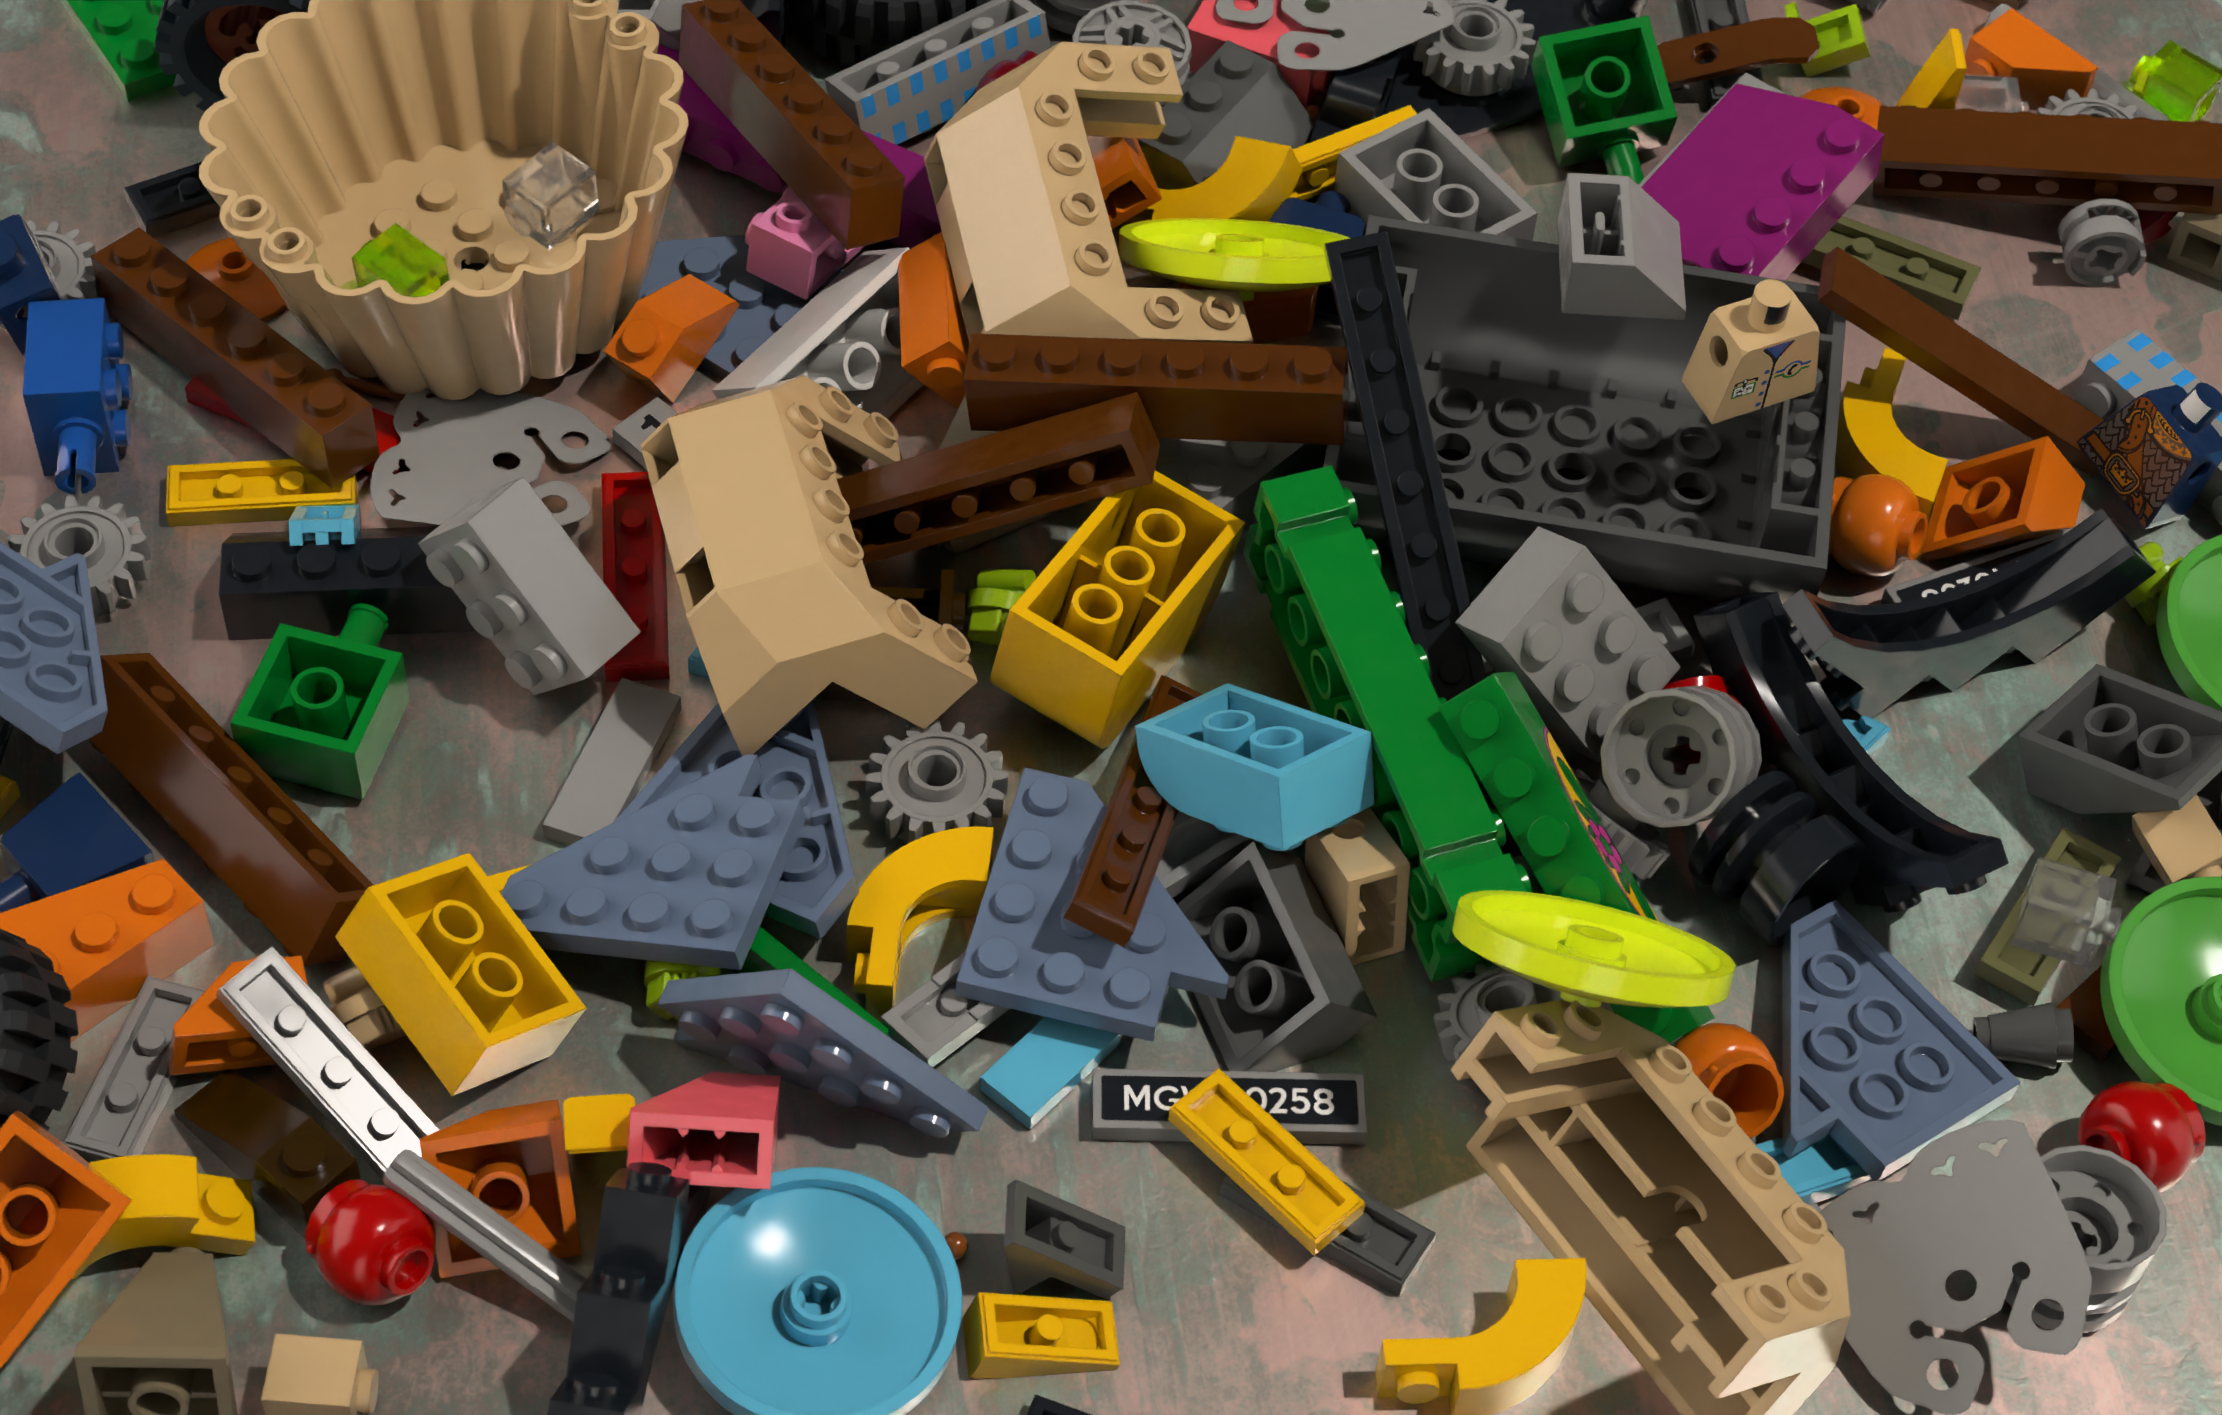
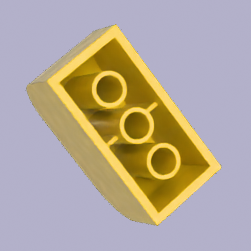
M1156 470L1153 483L1106 496L1009 610L991 671V683L1101 749L1106 748L1116 739L1152 694L1161 675H1167L1200 630L1223 586L1245 522Z

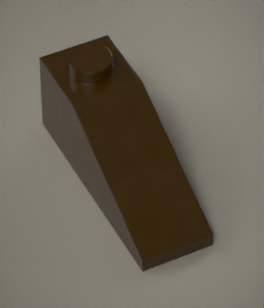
M233 1070L222 1072L174 1110L176 1118L240 1179L251 1180L252 1190L304 1239L310 1215L319 1201L335 1186L348 1180H361L357 1159L311 1116Z

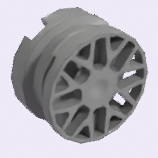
M2102 198L2088 201L2071 209L2060 223L2058 232L2066 272L2075 282L2088 287L2111 286L2119 284V276L2127 272L2134 276L2143 267L2147 254L2138 212L2129 203L2118 199ZM2112 207H2116L2112 215H2107ZM2092 209L2097 217L2090 218L2088 210Z

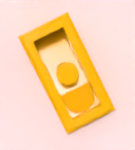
M1950 28L1902 94L1896 107L1912 105L1919 108L1955 109L1967 70L1962 36L1959 33V29Z
M630 1094L567 1098L563 1103L565 1151L569 1150V1154L628 1150L630 1110L636 1106L635 1098Z
M978 1292L964 1314L963 1328L969 1378L1003 1379L1117 1370L1120 1366L1112 1301Z

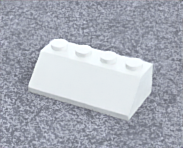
M909 247L863 252L712 390L716 398H724L804 375L825 388L833 386L839 389L848 397L852 404L869 414L878 412L888 419L924 385L901 367L898 264L902 254L910 250Z

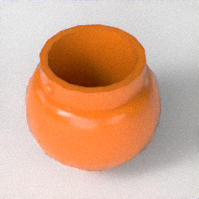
M1867 474L1855 479L1841 476L1834 479L1828 555L1833 556L1841 567L1859 576L1872 578L1892 574L1899 570L1906 559L1913 561L1917 558L1925 542L1928 518L1926 513L1920 512L1918 499L1907 484L1900 479L1883 474Z
M1709 1023L1697 1027L1676 1041L1674 1047L1679 1049L1689 1059L1692 1071L1714 1097L1722 1100L1731 1108L1736 1116V1123L1749 1138L1758 1136L1772 1124L1781 1110L1784 1098L1783 1079L1777 1071L1774 1058L1759 1037L1735 1024Z

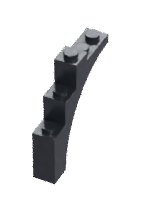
M2101 508L2061 537L2023 559L1974 582L1932 596L1893 604L1851 605L1827 601L1801 589L1784 602L1782 606L1795 624V626L1788 630L1791 639L1809 660L1813 661L1815 659L1825 673L1826 677L1820 681V685L1830 700L1841 711L1851 707L1862 716L1874 718L1922 680L1929 682L1932 678H1935L1954 692L2005 652L2011 654L2018 649L2034 663L2039 662L2154 575L2156 570L2124 527Z
M1778 592L1745 593L1693 615L1713 675L1724 677L1726 685L1732 688V692L1729 695L1735 696L1741 702L1759 732L1762 758H1767L1770 765H1776L1778 771H1783L1795 781L1797 791L1807 792L1814 798L1816 810L1813 819L1824 814L1833 815L1865 843L1867 852L1864 861L1850 884L1855 904L1882 906L1886 913L1903 911L1919 904L1922 901L1920 893L1936 887L1946 888L1949 895L1963 894L1978 889L1987 883L1985 874L2009 864L2001 838L1969 832L1938 817L1905 793L1872 760L1845 726L1819 685L1804 654L1791 639L1788 630L1792 627Z
M635 1162L629 1164L628 1169L619 1168L605 1185L594 1269L577 1293L567 1374L550 1398L548 1415H641L653 1359L676 1279L681 1254L692 1233L697 1218L709 1198L710 1186L690 1185V1179L671 1176L672 1170L670 1168L649 1162Z

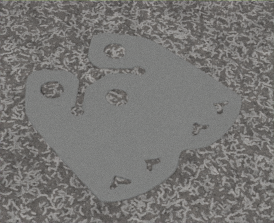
M1217 0L1216 3L1217 14L1224 20L1258 24L1269 20L1273 16L1274 0H1257L1258 6L1251 11L1237 9L1234 6L1235 0ZM1281 0L1282 11L1303 27L1330 31L1342 30L1345 35L1341 38H1334L1327 34L1301 31L1287 32L1280 36L1277 41L1278 61L1284 67L1295 70L1335 71L1352 68L1455 23V15L1448 0H1327L1330 7L1322 13L1309 11L1305 7V3L1308 0ZM1428 3L1433 4V11L1438 13L1439 16L1424 13ZM1302 43H1312L1318 46L1320 53L1314 58L1306 59L1298 56L1295 53V48Z
M426 388L419 393L406 394L395 412L393 425L400 436L401 442L378 457L371 477V499L376 511L384 519L441 525L475 497L523 476L529 484L538 479L545 454L530 436L524 434L527 428L539 430L540 434L538 436L555 457L562 462L570 464L585 463L611 450V440L606 433L583 413L556 401L517 391L507 395H495L487 393L481 388L467 398L451 401L437 396L426 398L428 394L432 393L429 388ZM416 412H420L425 418L429 419V421L423 422L417 427L413 426L414 422L418 420ZM569 432H579L587 436L589 442L583 448H570L563 444L562 437ZM500 453H511L519 458L520 464L514 469L504 470L494 465L493 458ZM404 460L410 471L394 475L393 472L399 469V461ZM560 480L549 481L533 488L541 500L547 496H558L567 502V508L564 511L551 513L561 526L580 521L587 517L591 511L589 503L580 491L568 482ZM394 490L398 495L405 497V499L392 506L391 502L394 500V497L390 495L389 491Z
M1993 1120L1968 1125L1950 1132L1919 1150L1901 1181L1864 1182L1849 1189L1819 1212L1827 1223V1230L1833 1231V1237L1844 1248L1851 1315L1844 1337L1870 1374L1890 1394L1902 1400L1926 1407L1941 1414L1958 1415L1969 1410L1984 1374V1360L1980 1352L1973 1345L1926 1335L1916 1339L1910 1334L1909 1326L1912 1322L1919 1320L1925 1326L1964 1332L1999 1312L2014 1276L2012 1268L2017 1262L2026 1263L2030 1268V1275L2021 1282L2007 1322L2009 1335L2015 1344L2026 1350L2066 1355L2077 1347L2083 1336L2092 1285L2089 1265L2058 1192L2022 1122ZM2007 1139V1143L2002 1146L1998 1157H1994L1990 1152L1979 1148L1981 1143L1995 1145L1999 1140ZM1950 1156L1955 1157L1952 1165V1176L1931 1174V1170L1935 1167L1945 1166ZM1879 1203V1208L1875 1211L1871 1223L1862 1218L1853 1217V1212H1866L1871 1204ZM1957 1270L1970 1272L1975 1277L1977 1283L1974 1295L1965 1301H1956L1950 1298L1945 1289L1948 1276ZM2044 1299L2057 1301L2064 1311V1319L2061 1325L2050 1331L2038 1328L2032 1319L2034 1306ZM1948 1359L1957 1366L1959 1372L1958 1380L1950 1389L1938 1390L1928 1382L1927 1370L1935 1360Z

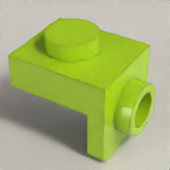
M1795 2L1784 5L1786 17H1800L1802 19ZM1857 4L1805 20L1815 27L1820 47L1818 54L1812 60L1801 64L1807 78L1871 57L1863 20Z

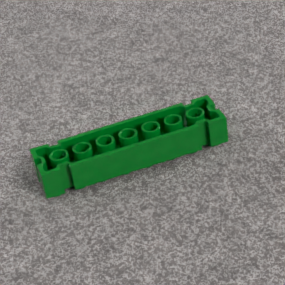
M1332 465L1260 482L1253 510L1258 523L1249 526L1243 550L1244 558L1260 594L1266 593L1272 605L1269 615L1312 712L1371 732L1374 805L1369 808L1374 812L1410 863L1407 915L1414 928L1411 938L1431 982L1474 971L1475 964L1480 962L1487 967L1496 965L1467 948L1452 933L1458 901L1463 895L1477 891L1504 890L1532 893L1530 880L1524 867L1519 863L1514 864L1510 853L1503 855L1500 849L1506 841L1503 820L1494 807H1488L1480 790L1478 775L1465 753H1463L1459 742L1438 708L1446 703L1447 700L1443 697L1438 698L1430 681V666L1426 652L1420 644L1413 643L1405 626L1406 617L1402 600L1396 591H1389L1381 574V558L1375 542L1372 539H1365L1360 527H1353L1358 520L1355 498L1349 488H1342Z

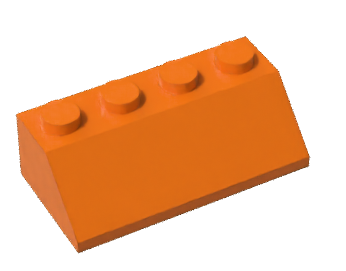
M18 1110L12 1113L0 1128V1369L132 1201L131 1198L78 1153Z

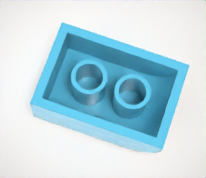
M1229 683L1135 726L1138 752L1144 770L1155 789L1171 806L1184 814L1215 825L1216 829L1222 832L1237 833L1261 842L1264 847L1270 850L1286 851L1295 849L1302 844L1303 840L1329 827L1340 826L1349 817L1374 805L1372 738L1370 731Z

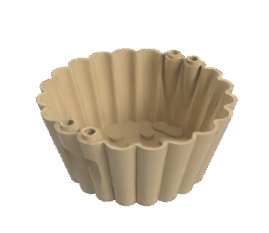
M310 0L308 12H291L279 15L268 21L261 28L257 36L256 43L259 51L243 54L231 60L222 69L219 84L225 99L210 106L203 113L199 121V132L212 150V152L205 156L199 166V178L221 208L219 218L224 229L247 258L271 280L287 304L290 312L313 341L323 350L332 352L350 374L360 378L379 376L388 390L397 394L419 393L429 388L435 396L451 401L467 398L473 395L479 388L495 395L514 393L523 388L531 376L540 379H552L562 376L572 368L575 363L576 354H588L605 347L612 338L615 322L625 319L639 300L644 278L650 269L689 125L687 113L678 105L684 82L683 70L673 59L666 55L657 54L659 31L653 22L635 12L618 14V0ZM464 260L466 264L482 263L486 266L479 271L472 269L461 270V261Z

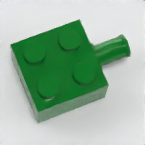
M1649 15L1539 37L1531 63V70L1558 167L1600 159L1604 160L1607 175L1629 176L1634 182L1639 184L1644 179L1637 151L1667 146L1677 120V113Z
M359 603L354 604L350 608L349 616L339 637L280 623L230 722L234 741L269 777L363 800L406 710L410 696L403 653L377 647L383 633L387 631L389 623H387L388 617L374 606Z

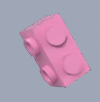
M788 187L780 200L766 212L756 214L751 220L745 234V243L749 245L746 271L806 300L865 246L846 250L797 194Z

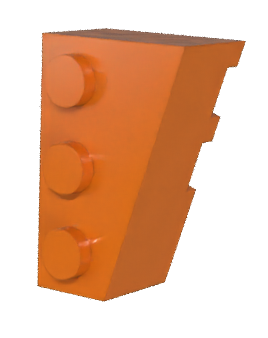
M164 858L0 913V929L24 938L27 944L41 949L52 960L53 972L63 975L71 992V1000L66 1002L64 1006L76 1011L78 1035L71 1037L70 1043L136 999L147 976L164 980L214 946L204 900Z

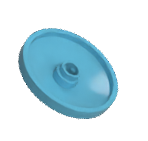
M827 1167L793 1168L773 1172L770 1190L736 1188L719 1200L702 1217L688 1238L678 1264L673 1295L675 1332L687 1365L707 1393L733 1415H905L931 1392L947 1368L956 1343L962 1315V1288L954 1256L945 1238L925 1212L909 1198L878 1180L855 1172Z

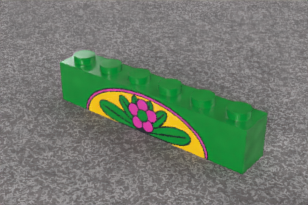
M1514 671L1493 673L1438 707L1546 895L1595 903L1659 922ZM1609 1003L1615 1014L1666 1039L1669 1044L1697 1027L1715 1019L1708 1005L1649 1008Z

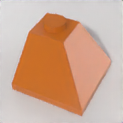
M2048 436L1947 466L1937 492L1920 555L1926 562L2020 543L2073 528L2076 524L2086 483Z
M558 1099L488 1110L419 1138L421 1155L424 1160L559 1259L582 1255ZM431 1218L436 1229L435 1249L440 1278L500 1269Z

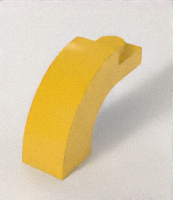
M1235 136L1227 159L1212 176L1197 185L1184 189L1167 190L1158 188L1163 199L1118 227L1121 228L1127 224L1140 221L1169 218H1222L1268 222L1284 200L1288 199L1299 180L1302 168L1291 146Z
M1885 347L1877 370L1865 367L1860 384L1850 381L1846 383L1839 406L1835 467L1840 477L1850 479L1867 474H1883L1900 479L1912 489L1918 499L1920 512L1926 513L1927 518H1929L1948 459L1919 448L1909 441L1896 425L1891 405L1907 358L1893 349Z
M960 827L939 831L916 839L885 858L861 885L858 895L854 898L847 920V961L856 962L854 993L866 994V1011L878 1021H881V1016L895 1006L900 963L903 953L911 940L923 929L939 921L955 917H977L992 870L994 827Z
M148 1154L122 1156L90 1162V1165L131 1198L132 1201L71 1279L76 1280L89 1265L107 1255L138 1247H193L204 1251L245 1256L256 1243L252 1181L198 1173L197 1157Z
M1586 1258L1516 1259L1506 1292L1508 1311L1497 1323L1482 1332L1454 1338L1383 1339L1375 1371L1378 1398L1398 1397L1403 1402L1418 1404L1432 1401L1438 1396H1448L1450 1415H1494L1527 1399L1548 1381L1567 1352L1584 1299L1587 1277Z

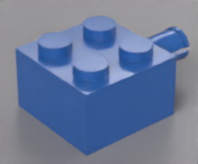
M105 298L34 301L28 304L23 398L44 476H55L56 486L69 494H76L77 474H81V492L84 494L93 490L96 486L97 475L95 473L119 472L120 447L131 445L128 410H122V401L132 400L133 398L132 372L130 364L119 363V360H122L124 355L122 328L120 322L110 323Z

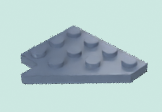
M745 235L657 241L650 269L643 281L639 300L687 274L695 276L736 300L739 307L699 365V367L715 377L724 380L844 269L841 268L805 300L746 271L749 245L745 243Z
M0 542V716L30 735L40 745L48 747L59 754L102 732L108 712L86 557L76 553L42 569Z
M812 700L754 753L757 755L762 775L752 797L795 800L801 803L806 820L765 916L822 939L858 895L859 890L814 700ZM719 703L614 822L742 757L722 714Z
M746 754L510 875L501 895L542 949L741 970L806 818L800 801L752 797L762 775V770L757 755Z
M1024 767L956 980V996L1154 1042L1169 986L1225 999L1229 975L1156 875L1154 876L1134 933L1125 948L1063 918L1107 807L1087 781Z
M1833 900L1790 925L1782 941V1079L1784 1087L1782 1102V1151L1789 1158L1829 1134L1874 1181H1880L1911 1162L1919 1150L1932 1141L1971 1125L2013 1098L2021 1082L1837 900Z
M793 969L668 980L658 1002L660 1007L680 1019L678 1022L680 1029L674 1041L681 1046L730 1062L738 1069L749 1074L781 1076V1080L820 1093L834 1103L848 1107L858 1106L911 1124L920 1132L933 1137L945 1138L950 1132L979 1131L989 1108Z

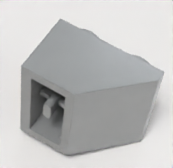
M1567 173L1557 221L1562 313L1684 320L1686 301L1679 221L1629 176Z

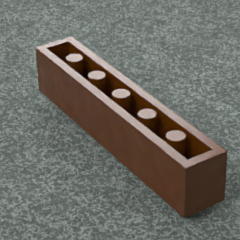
M700 0L682 4L679 65L843 247L849 250L899 237L905 176L740 0Z
M1912 105L1900 107L1880 106L1877 130L1884 134L1878 176L1873 181V195L2079 206L2085 202L2102 198L2121 200L2129 203L2136 210L2222 214V123H2211L2204 120L2191 122L2152 120L2145 117L2132 119L2093 117L2086 114L2073 116L2035 114L2028 111L2015 113L1977 111L1970 108L1957 110L1919 108Z
M140 227L91 255L100 298H105L108 314L191 379L194 376L229 404L233 412L330 488L339 485L378 459L380 454L372 405Z
M971 334L963 383L970 430L1001 432L1138 392L1157 438L1345 445L1349 407V372L1345 347Z
M1138 392L842 477L837 479L843 498L849 505L850 514L848 516L855 538L863 549L864 557L862 560L865 565L1153 483L1160 443Z
M150 653L100 655L108 712L102 732L89 738L93 748L104 754L127 778L129 786L144 796L165 819L166 825L173 832L180 835L204 860L206 868L214 875L220 877L240 898L245 909L251 915L258 918L283 944L285 952L290 957L302 956L304 966L351 959L335 936L366 889L373 886L372 882Z

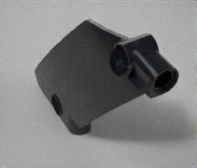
M1487 0V2H1491V3H1495V2L1497 1V0ZM1507 0L1506 10L1510 12L1522 9L1525 12L1523 23L1533 24L1534 26L1532 39L1536 41L1535 52L1539 37L1640 17L1648 0ZM1408 44L1364 64L1333 71L1310 138V143L1409 105L1412 106L1417 114L1430 108L1461 139L1510 126L1544 113L1531 65L1527 66L1524 79L1514 78L1511 88L1508 90L1502 89L1499 92L1484 96H1466L1448 91L1436 84L1429 76H1425L1422 73L1423 62L1413 60L1414 45Z

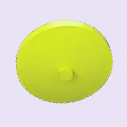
M1222 218L1155 219L1130 223L1121 227L1119 230L1118 254L1124 262L1160 277L1198 287L1239 291L1242 301L1254 300V292L1287 291L1331 283L1324 245L1325 243L1349 239L1350 237L1316 228L1255 220Z
M1504 890L1468 893L1463 895L1458 901L1452 926V933L1455 938L1470 950L1517 976L1560 991V997L1570 1003L1577 1001L1586 1007H1600L1602 1002L1649 1008L1714 1005L1728 998L1736 966L1731 957L1718 947L1670 925L1595 903L1539 893Z

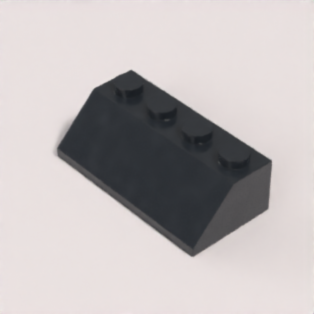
M438 526L360 529L355 539V544L343 545L341 532H333L329 545H316L315 533H308L303 546H290L289 531L233 533L222 543L219 598L229 640L272 639L280 623L331 636H339L349 616L350 608L354 604L359 603L374 606L388 617L387 623H389V626L383 635L467 632L476 630L467 619L466 606L451 587L443 585L433 576L426 563L427 555L417 544Z

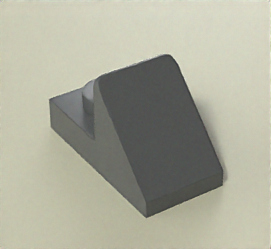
M1014 1180L1007 1185L1004 1249L1012 1288L1015 1293H1022L1050 1276L1104 1299L1124 1289L1125 1226L1019 1180Z

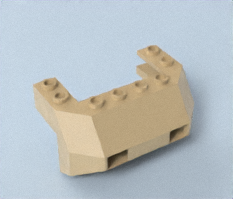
M1060 42L979 89L935 135L924 157L969 344L972 333L1253 343L1239 291L1127 287L1087 136L1140 139L1159 138L1166 126L1160 102L1179 103L1183 97L1170 48Z
M804 375L697 405L667 418L640 444L686 616L722 714L742 756L754 754L831 682L848 689L923 729L932 724L978 682L969 657L971 652L970 645L957 628L950 624L940 625L920 614L908 601L904 599L894 600L871 587L862 560L864 552L855 538L848 516L850 508L841 494L837 479L863 472L862 465L868 459L881 466L903 460L897 443L899 435L896 428L882 414L878 412L869 414L852 404L848 397L839 389L833 386L825 388Z
M1562 999L1494 1011L1450 1069L1458 1080L1472 1078L1491 1101L1484 1111L1488 1116L1465 1147L1555 1259L1586 1258L1587 1277L1584 1295L1681 1415H1793L1835 1368L1851 1316L1844 1248L1827 1230V1223L1823 1216L1815 1208L1804 1203L1781 1176V1169L1777 1162L1766 1152L1758 1149L1736 1123V1116L1731 1108L1722 1100L1713 1096L1692 1071L1691 1062L1685 1054L1671 1046L1666 1039L1601 1006L1586 1007L1577 1001L1570 1003Z

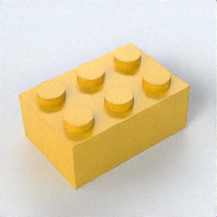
M470 853L368 887L335 936L451 1096L552 1056L586 1010L585 1005Z

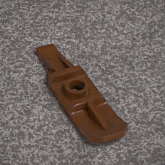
M1800 17L1755 20L1662 42L1657 46L1669 88H1673L1674 91L1682 90L1683 85L1735 73L1742 76L1745 72L1748 73V70L1769 65L1808 63L1818 54L1820 48L1815 27ZM1706 58L1715 59L1707 64H1699L1701 60Z

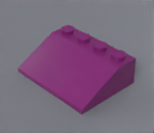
M1736 83L1641 188L1679 221L1683 265L1785 281L1878 176L1884 134L1836 105Z

